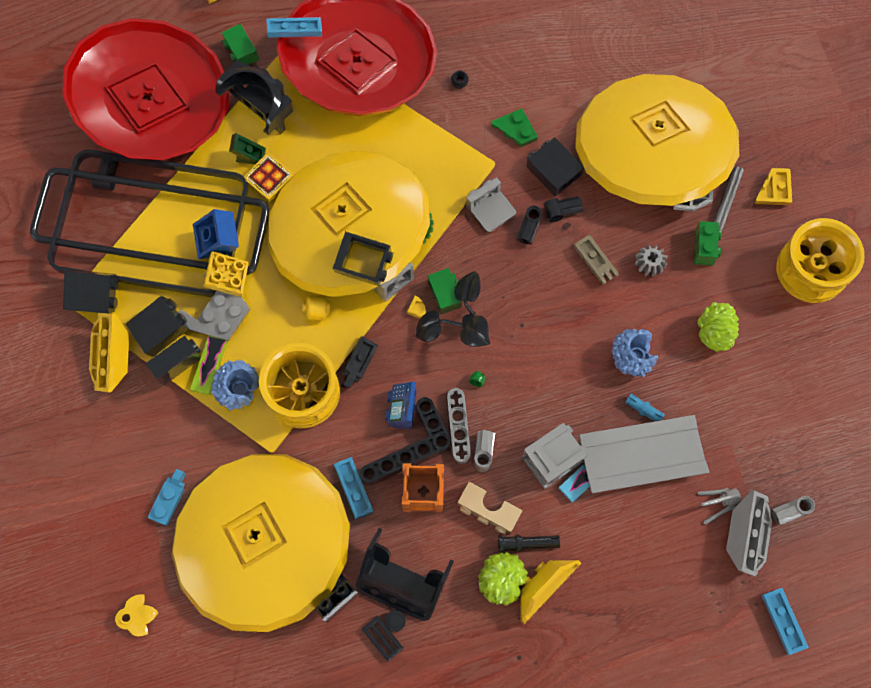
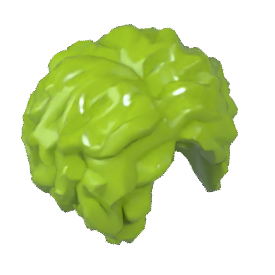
M713 302L710 307L705 308L703 314L698 319V326L701 328L699 337L702 343L716 352L727 351L732 348L735 339L739 336V324L737 323L739 318L733 306H730L728 303Z
M508 552L490 555L489 559L484 561V566L480 570L481 574L478 575L479 591L484 593L483 596L488 602L496 603L497 605L502 603L507 606L517 601L520 595L519 585L525 584L528 574L526 569H524V563L518 559V555H510Z

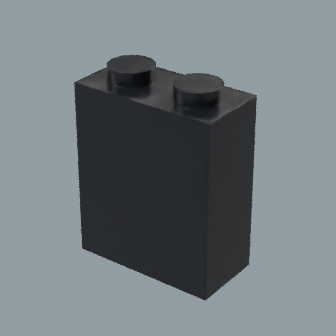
M555 137L550 141H545L538 151L531 152L527 157L526 167L555 197L581 177L584 171V166Z
M80 270L64 271L63 310L107 314L115 312L118 305L115 295L119 284L116 274Z
M160 296L126 323V326L146 355L156 356L189 330L186 324L187 319L183 314L178 313L176 310L177 305L171 298L167 299Z
M183 336L145 364L154 377L164 386L198 362L201 358L199 355L201 350L192 338L188 340Z

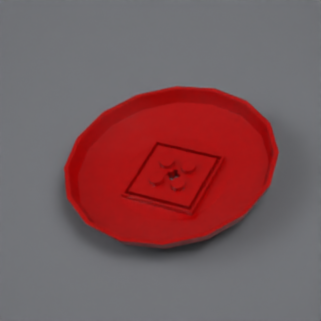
M306 0L300 3L287 18L321 17L322 36L279 37L276 46L282 72L304 98L329 112L358 117L387 113L414 99L433 76L437 56V47L430 26L412 6L401 0Z
M130 18L102 25L76 44L63 67L62 96L74 123L99 146L129 159L163 161L196 150L217 133L229 108V90L221 97L215 92L216 83L224 73L217 55L195 34L166 21ZM144 96L150 97V101L144 100Z

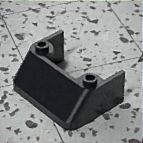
M378 528L366 550L357 578L356 589L361 594L421 621H428L434 612L454 561L450 559L445 572L430 570L426 577L389 561L391 557L390 551L385 546L378 544L383 530Z

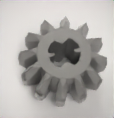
M647 245L646 249L642 247L639 253L636 254L635 258L637 261L635 266H640L638 271H645V276H648L649 273L653 277L657 273L661 274L663 268L667 266V255H662L664 249L657 250V245L654 248H651L650 245Z

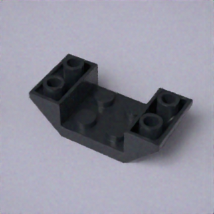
M341 573L331 594L315 607V610L325 622L329 623L360 594Z

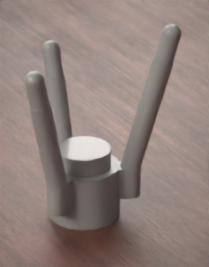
M736 488L698 492L699 496L721 494L720 498L702 502V506L719 502L727 506L703 522L704 524H708L726 512L733 510L736 507L735 505L742 501L741 495Z

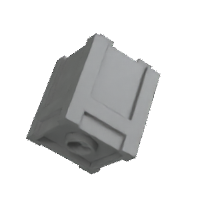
M564 423L524 449L525 454L522 456V459L536 476L544 490L584 462L583 459L588 456L586 454L588 451L583 444L581 446L571 434L573 432L572 428Z

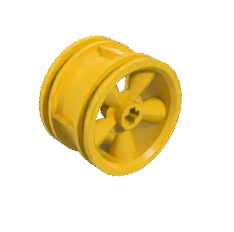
M292 343L282 346L265 360L259 375L260 392L273 415L282 423L294 428H310L327 420L335 411L340 398L339 381L331 360L319 348L305 343ZM298 363L314 364L308 376L300 375ZM282 371L291 380L288 387L274 386L276 379ZM328 375L329 385L327 391L317 390L315 383ZM302 386L305 390L301 392L299 387ZM288 397L294 401L291 410L285 409L276 403ZM311 400L317 403L311 408L306 409L305 403Z

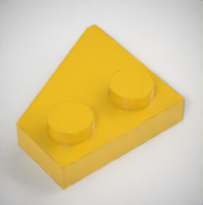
M772 168L755 200V204L791 205L790 169Z

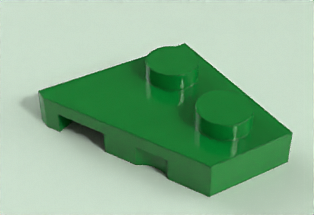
M522 108L491 121L493 128H498L504 132L503 135L513 139L520 147L538 140V136Z

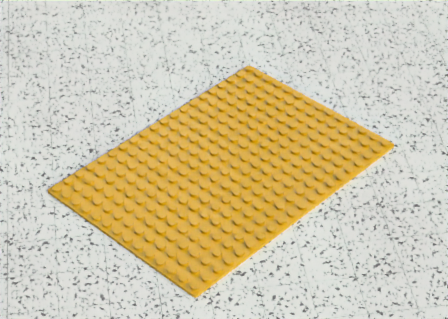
M277 56L266 70L273 79L281 81L284 85V93L292 100L293 112L284 120L286 130L280 134L274 129L267 135L263 131L266 128V122L238 101L224 117L217 133L199 146L185 164L236 172L244 176L255 164L236 162L237 155L229 152L231 138L235 133L265 147V155L269 153L294 175L302 168L330 154L361 150L387 155L415 173L428 195L429 213L432 214L431 219L434 221L432 226L433 232L430 233V239H426V243L422 244L419 253L410 261L415 271L466 205L468 194L473 190H477L494 169L495 162L405 104L387 113L361 117L329 112L300 94L282 72L280 60ZM178 171L167 183L168 185L242 196L243 184L237 180ZM248 185V197L261 199L266 202L270 214L278 195L269 202ZM160 191L113 247L209 262V258L198 259L193 223L213 209L233 212L234 221L236 222L240 203ZM246 204L238 238L239 247L235 251L234 258L249 262V267L262 209L259 206ZM340 209V210H339V212H342V213H345V212H346V211L343 210V209ZM267 221L258 266L252 274L246 275L241 296L251 310L231 339L227 340L228 343L220 366H223L227 361L243 360L246 364L249 363L251 367H255L259 376L265 360L275 350L292 343H305L322 350L329 357L335 372H337L354 350L359 338L366 335L396 294L385 302L374 289L365 293L336 297L300 289L279 273L268 250ZM106 254L92 270V272L113 273L117 276L213 290L203 287L204 274L207 270ZM119 283L115 295L118 305L115 312L109 314H116L128 331L129 350L147 363L154 357L143 352L126 326V323L160 296L167 299L171 298L176 303V310L178 312L182 309L195 319H198L212 297ZM308 296H324L330 302L329 316H326L325 320L313 321L306 319L305 313H302V302H306ZM76 311L93 324L98 319L99 313ZM188 330L170 344L172 345L183 336L188 340L192 338L201 350L199 353L201 357L207 338L210 335ZM199 361L171 380L270 453H274L294 428L282 423L273 415L262 397L260 387L252 392L254 399L250 402L249 406H243L242 409H233L232 411L226 408L225 405L221 406L212 393L209 396L191 391L190 388ZM298 363L300 375L308 376L314 364ZM282 371L276 379L274 386L288 387L291 380ZM328 375L315 383L317 390H323L328 384ZM302 386L299 387L301 392L305 390ZM288 397L276 403L285 409L291 410L294 401ZM313 400L305 403L306 409L312 405Z

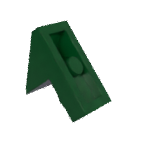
M237 133L232 135L229 152L237 155L236 162L256 164L265 156V147Z

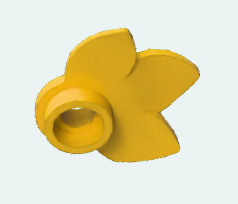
M139 594L127 600L125 608L116 614L115 621L119 628L128 629L133 636H145L148 634L146 624L154 620L158 612L153 607L144 605L145 597ZM124 615L130 616V620L128 622H124L122 620V617Z

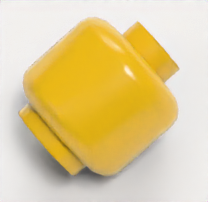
M310 295L307 297L306 302H302V313H305L307 320L323 321L326 316H329L330 302L324 296Z

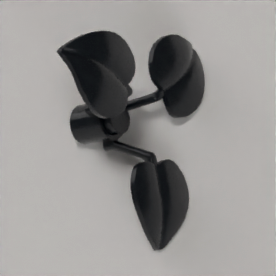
M473 271L465 275L455 286V298L458 301H464L465 307L470 312V314L463 317L462 323L445 319L439 320L438 312L429 311L420 318L417 324L416 337L424 342L434 341L441 332L440 323H446L463 328L460 332V338L465 345L471 347L490 345L489 326L486 318L481 315L475 316L476 312L468 305V301H476L480 294L481 282L478 272Z

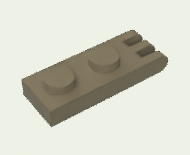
M590 235L574 244L575 250L602 285L607 283L605 278L608 281L613 279L611 274L614 277L619 275Z

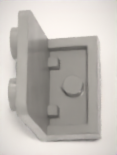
M497 177L492 181H486L480 189L471 191L466 201V207L488 233L516 215V210L500 191L501 182Z

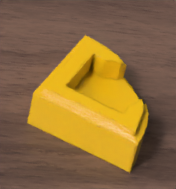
M414 296L407 314L420 319L426 313V308L422 300Z

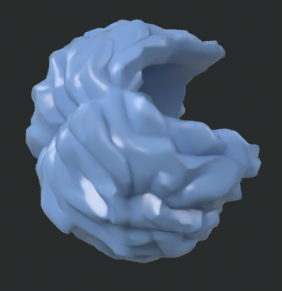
M626 329L616 335L611 353L612 358L615 359L614 364L616 368L623 374L628 373V375L633 377H645L646 373L652 371V367L656 365L658 355L653 356L648 353L652 333L644 329Z
M243 360L227 361L223 366H220V369L216 370L217 374H214V381L211 384V393L221 406L225 405L230 411L242 409L243 406H249L250 402L254 399L252 392L259 387V376L255 367H251L249 363L246 364Z

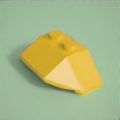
M99 313L98 319L91 330L89 371L95 384V391L112 392L127 374L129 333L116 314Z
M549 560L547 564L542 562L534 570L537 574L532 579L528 577L525 584L521 585L523 587L520 591V621L522 624H525L581 564L579 560Z

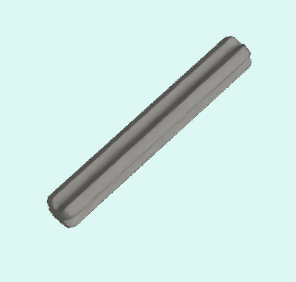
M738 166L734 167L714 221L719 222V229L721 231L744 171L743 168Z

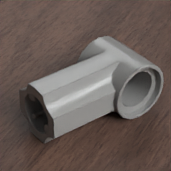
M487 430L478 431L473 463L475 469L479 472L488 471L492 463L495 433ZM483 457L487 459L488 463L481 465L477 460Z
M802 496L771 509L772 516L778 526L810 514L815 509V503L812 498ZM800 501L806 503L807 511L800 509Z

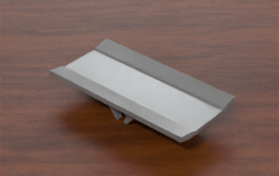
M695 415L580 434V445L583 444L588 450L586 452L588 456L584 458L591 493L710 473L704 457Z

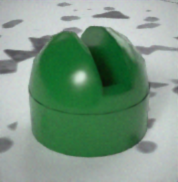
M481 371L473 372L469 378L470 384L475 387H483L486 379L485 374H481Z

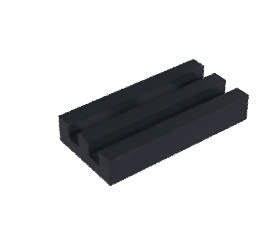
M376 616L362 628L387 662L404 649L379 616ZM376 622L379 623L398 647L396 650L393 649L374 625ZM370 627L390 650L391 654L389 656L368 631Z

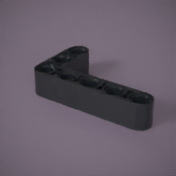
M420 398L416 405L417 414L428 437L363 466L360 470V477L364 484L369 486L375 485L403 472V462L400 461L403 455L411 457V460L406 464L417 466L449 450V434L430 398ZM427 404L431 408L429 411L424 412L420 407ZM434 421L439 426L436 429H431L428 427V424ZM439 439H444L447 441V444L439 447L436 442ZM421 447H427L429 452L426 455H421L418 450ZM385 463H391L393 468L390 471H384L382 466ZM367 471L375 473L374 477L369 480L364 478V474Z

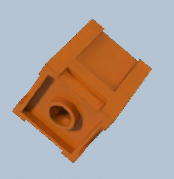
M403 463V512L435 511V513H443L444 464H436V466H411V464ZM422 487H426V490H429L425 497H421V493H418V490H421Z

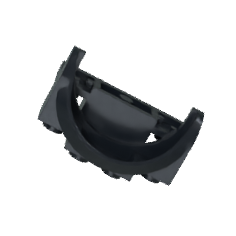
M240 60L235 61L218 79L215 92L221 97L229 90L230 94L266 122V128L263 131L267 135L274 129L280 134L286 130L284 120L293 112L292 100L284 93V85L278 79H273L264 68L261 69L257 65L250 67L247 63L243 64Z

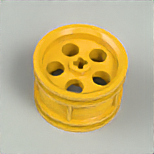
M829 218L808 221L798 228L779 253L776 263L779 281L789 294L801 301L809 303L829 301L836 297L860 273L864 264V248L858 235L849 226L840 221ZM800 245L809 248L810 254L808 256L801 252ZM821 246L831 249L832 255L825 256L822 254ZM831 265L837 266L841 273L833 274L828 268Z

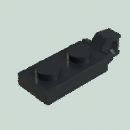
M363 336L359 338L343 369L342 375L345 378L341 385L348 390L353 382L358 383L363 377L378 347L377 344Z

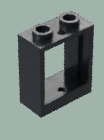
M345 231L333 270L335 273L380 286V283L386 279L387 271L385 269L387 263H391L394 252H391L390 245ZM353 243L384 252L375 278L345 269Z

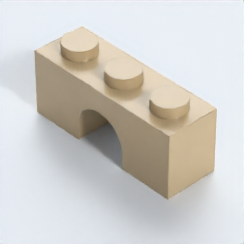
M469 482L458 501L457 506L460 507L459 510L469 516L472 513L478 517L477 520L485 525H488V523L494 525L495 530L503 535L506 533L511 534L523 510L506 501L497 511L487 510L483 505V499L487 491Z

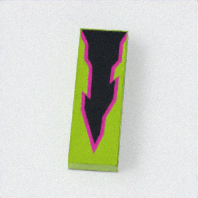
M208 336L190 388L191 391L210 396L214 374H217L216 370L220 367L228 343L227 340Z

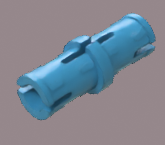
M632 393L625 402V404L640 412L639 415H645L654 422L661 421L665 415L650 406L648 401L644 402Z

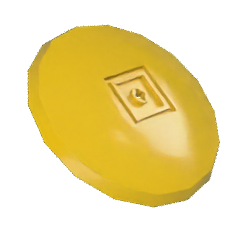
M643 74L615 82L590 101L577 122L575 149L586 173L609 193L638 204L673 206L702 198L728 179L739 157V130L724 102L704 86L675 75Z
M361 150L327 155L302 168L280 190L268 218V250L279 273L302 290L331 297L365 293L377 286L335 273L333 270L345 231L391 246V252H394L391 263H387L385 269L387 276L385 281L380 283L381 285L395 278L419 253L430 225L428 195L415 173L387 155ZM340 209H343V210H345L346 212H345V213H342V212H339V210H340ZM353 243L345 269L375 278L384 252Z
M250 454L220 465L193 489L176 519L172 559L180 589L202 616L232 631L270 632L300 621L331 594L347 562L350 524L339 492L314 466L287 454ZM253 531L260 532L257 540L250 539L253 536Z

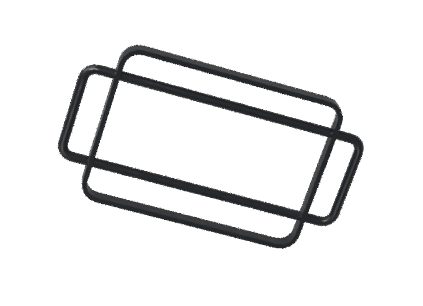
M83 150L75 155L71 169L54 167L48 170L44 176L30 226V235L36 242L50 244L47 259L49 264L59 273L64 274V271L80 269L61 267L55 264L58 246L206 270L208 267V262L60 239L76 177L240 203L235 222L237 238H239L246 204L259 206L262 209L251 264L247 268L246 275L252 274L258 266L269 216V207L261 199L248 197V184L246 179L239 173L160 160L129 159L116 153ZM99 158L237 180L243 184L242 196L80 171L79 166L84 159ZM54 175L68 176L53 236H41L37 231L51 179ZM236 249L230 252L228 256L234 257ZM116 275L119 283L205 297H213L217 291Z

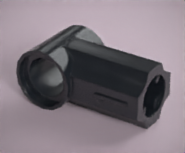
M101 159L98 172L95 173L115 176L119 162ZM92 180L94 189L108 191L115 189L116 184Z
M579 196L563 200L553 198L543 204L549 222H557L565 216L582 213L583 211L582 201Z
M533 205L526 210L517 236V240L520 243L532 245L542 218L540 207ZM535 214L538 218L531 219L529 215Z

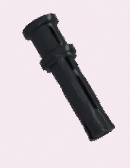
M515 534L513 537L498 535L499 553H503V551H516L518 553L523 549L560 548L559 535L521 537L519 534Z

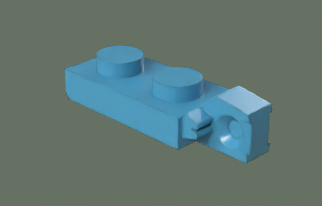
M176 469L172 478H167L148 515L149 519L165 526L169 524L185 491V484L182 483L186 475L185 472Z

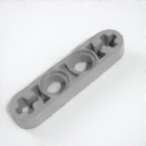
M453 388L447 394L452 453L455 462L464 464L469 461L471 454L465 395L461 389ZM454 393L461 396L458 399V406L463 405V408L455 407L454 399L450 398L453 397ZM454 412H461L463 419L455 421L452 418ZM461 430L465 433V438L457 440L454 437V433ZM467 443V446L463 445V452L467 453V455L464 456V459H460V456H456L459 453V445Z

